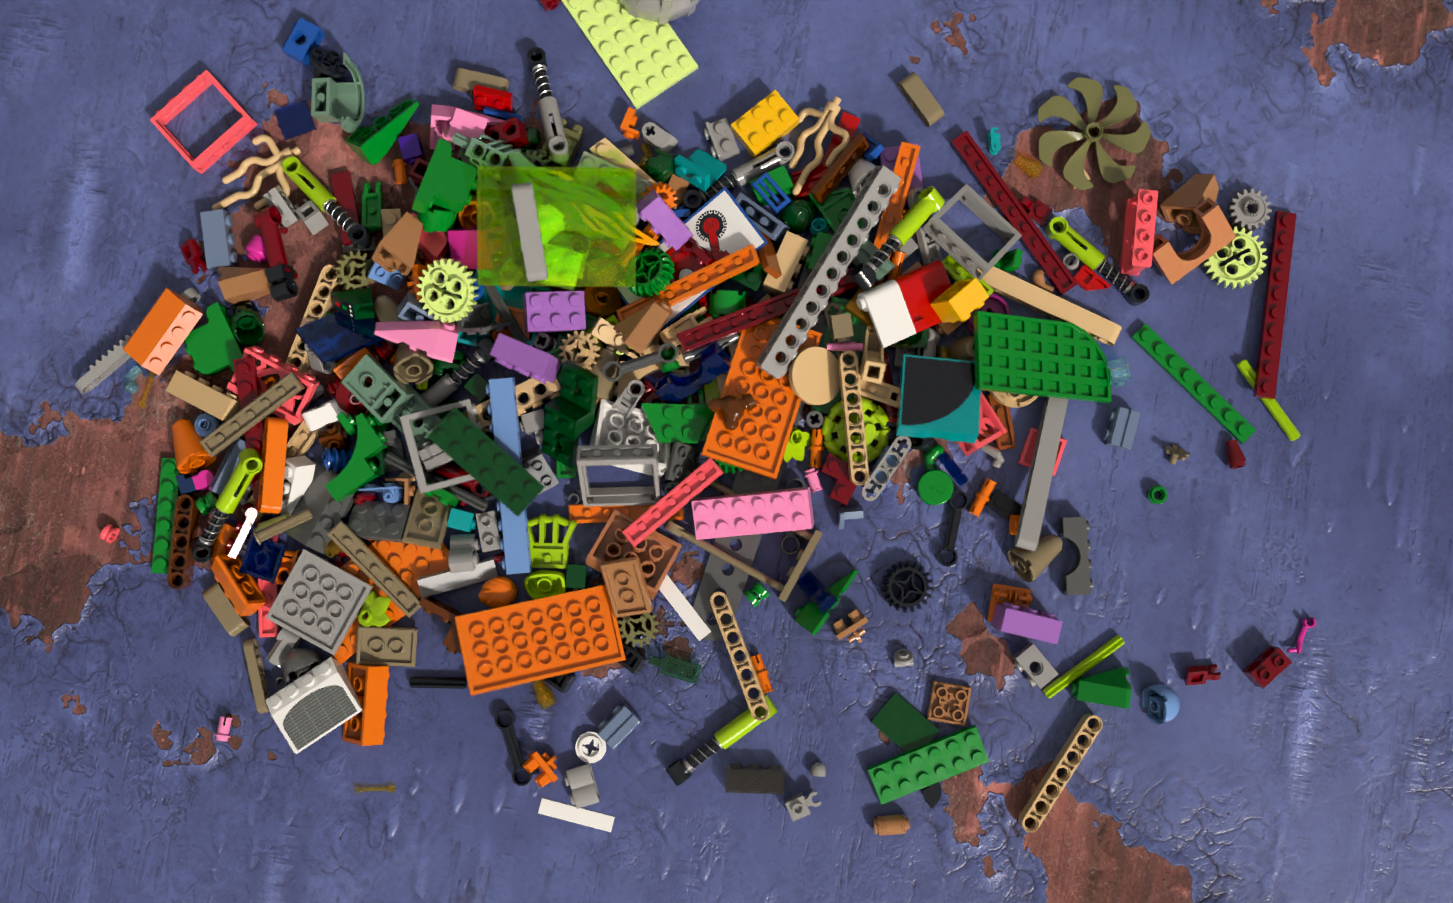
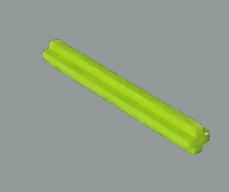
M1244 359L1237 364V367L1254 390L1256 372L1249 362ZM1260 398L1291 441L1298 439L1301 434L1275 399Z
M1119 635L1115 636L1044 688L1043 693L1045 696L1052 698L1124 645L1125 642Z

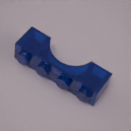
M715 342L701 351V366L697 371L689 375H677L669 372L655 382V393L666 404H679L688 395L696 393L705 384H709L719 375L725 374L731 368L730 356Z

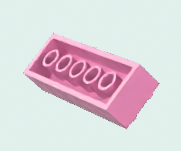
M810 487L695 498L691 501L696 540L812 529L814 526Z

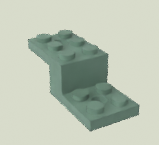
M365 354L341 382L381 423L392 422L403 434L401 416L433 408L410 384L396 381L370 354ZM368 376L373 381L370 387H367L365 384V379ZM440 414L422 418L423 424L421 427L415 424V420L409 421L418 449H420V445L430 440L427 436L444 419Z

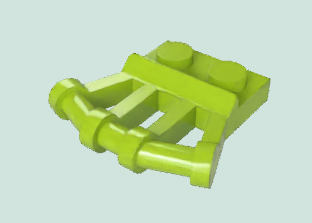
M543 513L540 516L528 519L532 568L567 569L569 541L577 526V521H570L561 517L560 514L547 516ZM546 523H553L552 542H546ZM539 524V542H536L531 529L532 526ZM559 524L568 528L562 543H559Z

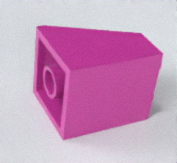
M508 224L464 227L447 231L450 259H454L455 262L461 261V266L467 265V269H492L504 265L511 256Z

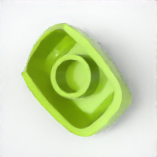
M539 570L531 572L526 576L524 586L532 599H540L565 593L566 579L562 572Z

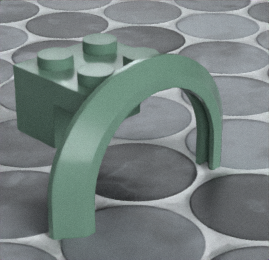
M344 52L343 64L351 72L354 82L336 83L331 78H312L311 116L320 123L341 122V128L344 131L353 133L364 116L365 91L358 67Z

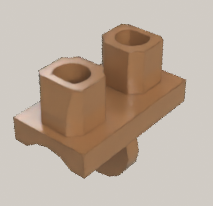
M854 609L847 614L853 623L846 627L842 619H839L833 623L837 639L841 640L850 633H853L847 638L848 641L851 643L856 639L861 643L862 639L860 636L866 632L863 628L858 631L856 629L869 621L857 609Z

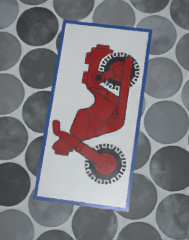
M726 187L684 221L685 225L694 235L692 238L698 242L699 246L715 262L748 245L753 244L756 251H758L768 243ZM662 240L659 242L660 245L654 246V248L661 249L667 253L673 261L676 272L673 273L674 279L669 281L670 284L707 266L706 264L704 266L699 264L695 259L697 255L686 252L682 246L676 251L672 246L668 248ZM688 240L684 245L691 248L693 243ZM624 272L611 284L616 287L620 297L628 305L642 297L636 296L628 289ZM715 286L670 307L674 311L661 331Z

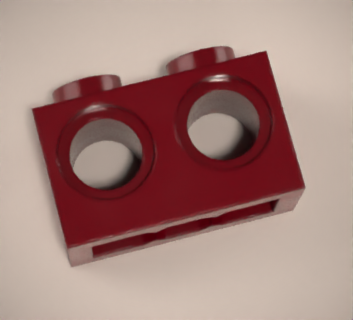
M517 117L509 118L501 124L493 125L484 132L485 135L495 140L505 141L504 145H513L512 149H520L529 145L525 124ZM496 154L494 157L497 159L500 156Z
M1269 646L1242 672L1254 686L1265 688L1292 661L1279 647Z

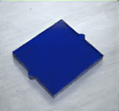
M306 100L275 110L279 122L278 127L281 128L285 140L317 129Z

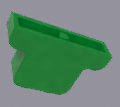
M439 138L415 197L412 210L424 213L429 208L431 209L433 204L458 213L464 209L465 205L469 206L473 196L469 193L471 190L475 191L479 181L475 179L477 170L474 166L453 158L452 146L448 141Z
M216 302L206 310V317L209 322L191 331L185 339V349L194 360L193 366L195 370L208 376H216L230 368L235 373L233 360L241 359L245 349L243 344L233 334L231 318L225 306Z

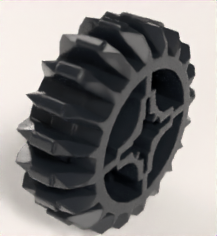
M907 560L906 566H904L903 561H899V568L896 564H892L893 572L890 569H886V572L890 574L889 577L882 576L887 582L880 583V586L886 587L885 590L881 591V594H888V596L884 597V601L891 599L890 607L896 603V611H899L901 606H903L902 611L904 613L907 612V607H909L911 612H914V606L920 610L922 608L919 604L920 602L925 605L927 604V601L923 598H931V595L926 592L927 590H933V587H927V584L932 583V579H925L930 575L929 572L922 574L925 567L921 566L917 570V562H914L911 567V561ZM910 570L904 580L900 581L894 578L898 573ZM915 574L921 580L922 589L914 585ZM898 582L902 584H907L908 582H910L909 585H911V588L915 589V591L907 589L904 592V588H902V585L898 584ZM891 584L898 586L900 590L898 600L892 593ZM915 593L919 595L914 601L904 603L908 594Z

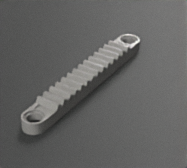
M189 288L180 294L194 303H197L201 298V295L195 288ZM126 335L125 341L120 340L119 346L114 345L113 351L108 350L107 356L102 355V361L96 360V366H89L90 371L75 383L76 388L82 394L93 390L131 358L123 350L131 336Z

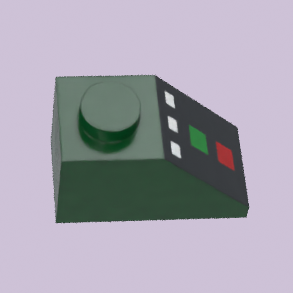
M371 288L331 292L334 310L355 320L375 318Z

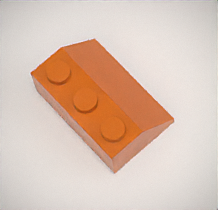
M218 555L215 557L211 569L214 572L215 579L222 585L224 594L233 603L236 613L240 616H250L268 603L239 555H237L236 559L228 555Z

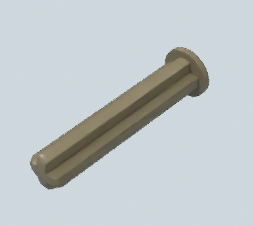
M306 508L257 532L254 530L253 534L258 544L261 545V542L312 519L313 515L309 508Z

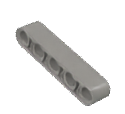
M532 182L512 185L528 282L548 279V272Z

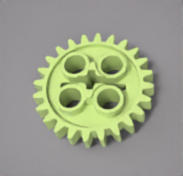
M1237 226L1233 228L1236 238L1220 249L1225 253V258H1220L1216 252L1213 256L1206 259L1207 262L1202 265L1203 267H1209L1206 274H1213L1210 280L1217 278V285L1224 282V288L1231 284L1232 289H1235L1237 284L1240 288H1243L1244 282L1249 286L1252 280L1256 281L1258 279L1256 274L1261 275L1263 273L1260 268H1264L1267 265L1262 262L1268 258V256L1262 255L1267 249L1260 248L1264 242L1256 241L1259 237L1258 235L1251 237L1252 230L1246 234L1243 227L1238 232ZM1234 242H1240L1242 249L1236 248ZM1246 249L1250 250V252L1241 255L1237 260L1234 259L1222 267L1219 266L1220 263L1227 261L1232 256L1234 257ZM1244 258L1251 259L1252 265L1245 264ZM1227 267H1232L1235 274H1229L1226 270Z
M446 258L440 261L435 260L433 261L434 265L428 264V269L422 270L425 276L419 277L422 284H417V287L421 288L417 295H422L423 297L419 302L425 303L422 309H429L428 315H434V320L441 318V322L448 321L449 323L455 322V320L460 321L462 317L468 316L467 312L473 311L470 305L477 304L473 300V297H479L478 294L474 293V290L479 287L473 286L477 279L470 278L473 272H466L468 266H461V261L455 262L454 259H448L447 261ZM442 273L445 277L444 281L441 280ZM458 282L461 283V290L458 289ZM435 291H436L437 294H438V298H437V299H436L435 296H434ZM451 300L454 301V308L451 306Z

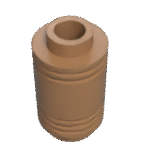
M905 814L883 815L873 818L874 832L879 834V836L906 834V830H910L909 818H905Z

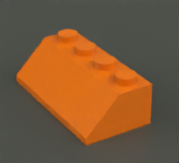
M166 287L125 344L123 350L142 367L160 375L203 315L201 306Z
M348 663L347 675L363 710L343 723L342 740L361 746L383 745V738L385 737L384 725L387 715V686L390 676L389 666Z

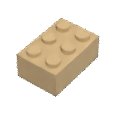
M789 231L786 232L776 254L782 275L775 279L767 274L763 283V291L778 296L792 290L794 284L792 279L793 277L797 278L801 270L802 264H800V261H805L810 247L807 246V239Z

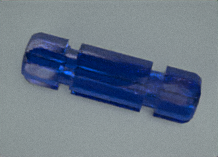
M945 451L938 456V459L941 463L945 464V468L953 478H956V482L960 486L968 481L967 476L961 473L962 470L953 459H950L951 456Z

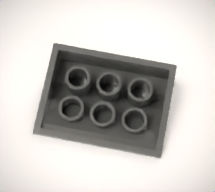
M312 460L316 464L313 480L290 515L309 508L313 518L284 531V533L321 554H330L335 542L327 533L341 520L346 523L355 503L353 499L358 491L342 502H336L325 485L340 473H334L332 469L326 472L325 466L322 467L320 463Z

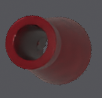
M1237 440L1225 442L1227 465H1229L1230 469L1246 466V458Z

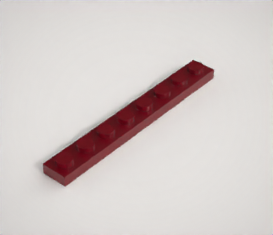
M255 357L233 360L241 410L261 395ZM265 419L245 433L247 449H255L259 453L260 458L262 457ZM260 472L256 473L252 479L257 514L259 513Z

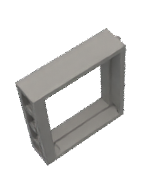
M968 184L961 188L922 228L978 281L1022 236ZM958 200L1006 243L989 263L940 219Z
M470 399L400 417L421 494L476 479L469 474L427 485L409 421L448 412L454 407L456 409L466 407L469 420L482 431L481 423L476 422L474 416L478 414L476 405L471 403Z
M657 444L578 446L577 467L583 506L654 505L661 499ZM652 464L654 486L590 488L587 466Z

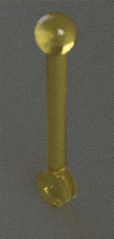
M152 371L149 372L150 378L142 400L137 404L139 408H145L147 405L145 402L153 379L157 376Z
M393 784L388 787H355L357 794L366 791H388L393 793L396 790Z

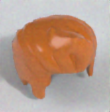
M506 576L494 577L483 584L478 597L481 603L493 609L508 606L515 600L518 586Z

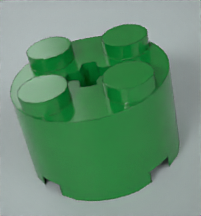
M433 204L432 208H429L427 212H417L416 217L423 224L424 231L429 233L434 231L447 233V231L453 230L455 226L457 212Z
M712 290L709 291L708 314H711L712 318H720L744 309L747 306V292L739 295L738 291L716 290V294H713Z

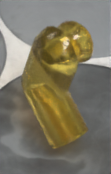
M643 143L639 146L642 157L636 165L641 169L645 166L648 158L653 157L648 143Z

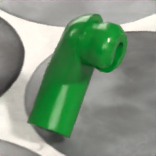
M934 444L929 451L925 452L926 471L935 470L934 459L943 453L942 445Z

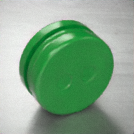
M930 470L923 473L916 485L919 498L928 505H941L947 502L954 490L951 477L942 470Z

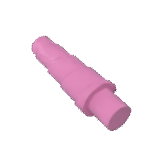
M827 343V350L863 351V343Z

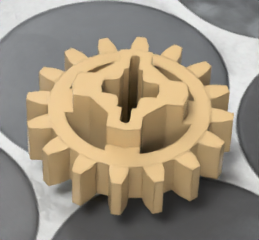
M582 330L581 333L574 331V336L568 333V340L562 339L564 346H559L563 350L559 354L560 357L564 358L561 361L562 364L569 360L589 370L592 369V363L597 365L595 358L600 357L597 351L601 347L596 346L599 341L593 339L594 335L587 334V332Z

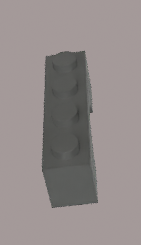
M1086 517L1058 518L1059 537L1070 542L1076 553L1074 566L1069 572L1062 575L1063 595L1091 594L1090 590L1093 589V581L1090 578L1089 571L1092 569L1091 559L1088 558L1091 544L1090 540H1087V532H1089L1090 528L1089 521H1086Z

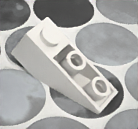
M306 456L291 457L285 460L282 508L280 512L282 515L292 513L313 480L316 464Z

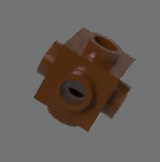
M340 422L330 423L319 428L318 440L323 451L325 447H329L330 452L333 448L337 450L347 448L350 434L347 433Z

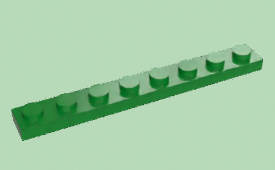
M1146 323L1130 337L1240 444H1243L1256 431L1244 417Z

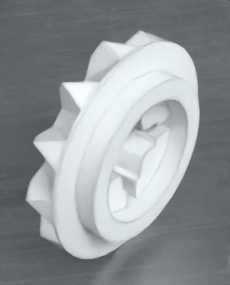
M586 732L576 741V754L586 763L598 762L605 755L606 742L596 732ZM593 739L594 746L598 749H593L590 755H588L589 749L584 745L590 744Z

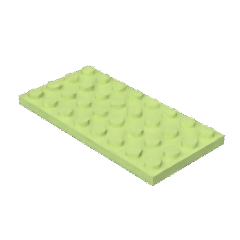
M561 0L636 110L698 69L697 63L669 23L657 24V22L647 21L639 17L635 18L628 14V10L619 0Z

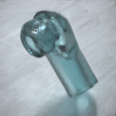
M135 365L125 376L124 389L131 394H135L139 389L135 384V380L143 370L138 365Z

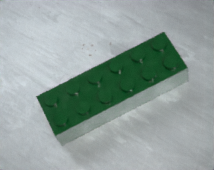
M455 407L427 436L516 516H519L545 488Z

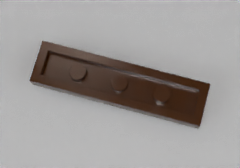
M858 133L850 141L847 148L837 157L832 166L826 170L822 178L815 183L810 193L816 202L822 205L870 147L864 135Z

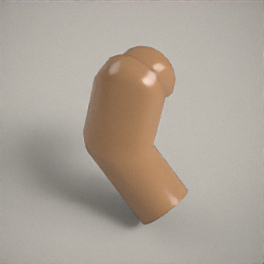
M1041 269L1035 270L1032 274L1033 285L1052 293L1054 287L1045 283L1044 271Z

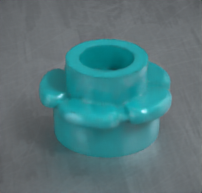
M822 218L814 219L810 225V232L816 236L818 231L825 233L829 229L826 221Z

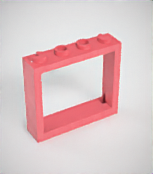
M207 69L201 75L198 74L192 83L184 86L176 97L171 98L167 105L161 110L156 111L157 114L150 119L154 126L200 174H203L258 125ZM213 84L242 115V118L195 159L165 125Z

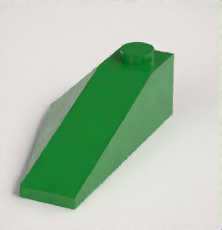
M411 98L406 99L391 108L388 112L389 115L376 117L373 119L374 124L367 128L364 125L344 139L345 143L364 162L370 165L379 163L419 106V102Z
M853 569L806 603L804 607L799 606L794 613L796 617L794 621L815 636L829 617V610L837 605L841 598L840 595L847 590L859 571Z

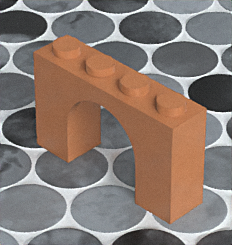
M1207 198L1193 209L1201 224L1202 232L1200 239L1191 249L1177 253L1169 241L1161 234L1154 238L1152 260L1161 275L1171 285L1236 238L1219 205L1210 198Z

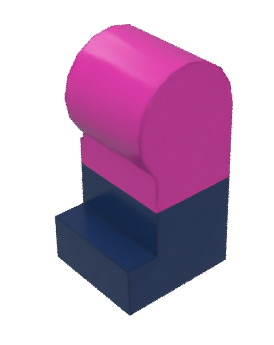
M203 470L193 477H190L188 474L176 476L181 495H190L208 489L216 472Z

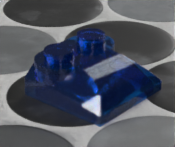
M251 534L239 572L275 583L287 546L270 539L261 542L262 544L259 545L255 536Z

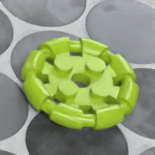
M853 397L854 399L847 400L848 403L855 404L856 397ZM861 397L867 460L869 463L883 453V448L888 445L887 434L891 428L885 427L889 418L880 405L872 403L873 400ZM841 400L832 406L828 416H825L822 424V435H824L825 441L823 443L828 452L848 463L847 451L844 453L840 450L842 445L846 447ZM867 409L872 411L870 417L867 414H865V411ZM850 413L849 421L854 424L857 423L858 416ZM837 415L842 417L838 423L834 421ZM880 423L881 429L876 430L874 424ZM837 432L838 438L832 439L831 433ZM851 434V441L858 443L860 436ZM874 439L879 441L875 447L871 445ZM854 452L852 458L855 462L859 463L862 460V455L857 456V452Z

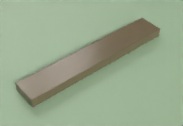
M290 372L203 438L200 444L210 457L216 456L305 387L297 376Z
M342 520L327 533L337 546L409 618L421 607L419 605L421 600Z

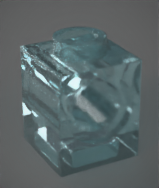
M1127 357L1106 362V366L1110 371V384H1114L1115 388L1125 386L1127 381L1132 380Z

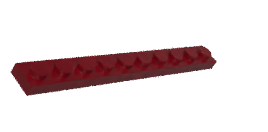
M968 131L952 140L951 145L1006 221L1022 235L1020 237L1021 242L1044 271L1058 293L1063 295L1078 283Z
M1277 211L1274 216L1253 397L1273 400L1276 395L1297 215L1295 213Z
M854 267L849 268L846 275L841 277L837 290L829 298L859 287L849 276ZM819 285V286L817 287V289H816V292H817L818 295H819V294L821 293V291H822V288H821L820 285ZM802 287L677 333V338L683 352L692 351L784 316Z

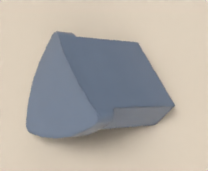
M861 505L837 506L838 530L844 529V520L864 518Z

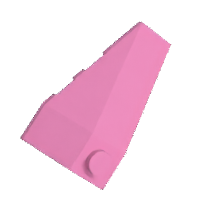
M432 104L429 149L435 150L439 138L448 141L452 146V150L460 147L452 143V140L447 139L450 128L449 122L453 119L456 107ZM464 110L469 113L488 119V123L485 130L489 129L493 125H498L506 121L491 116L475 113L472 111Z
M440 320L376 322L374 334L394 343L404 342L410 346L409 349L416 351L418 348L426 351V356L452 363L458 338V326L453 322H441Z

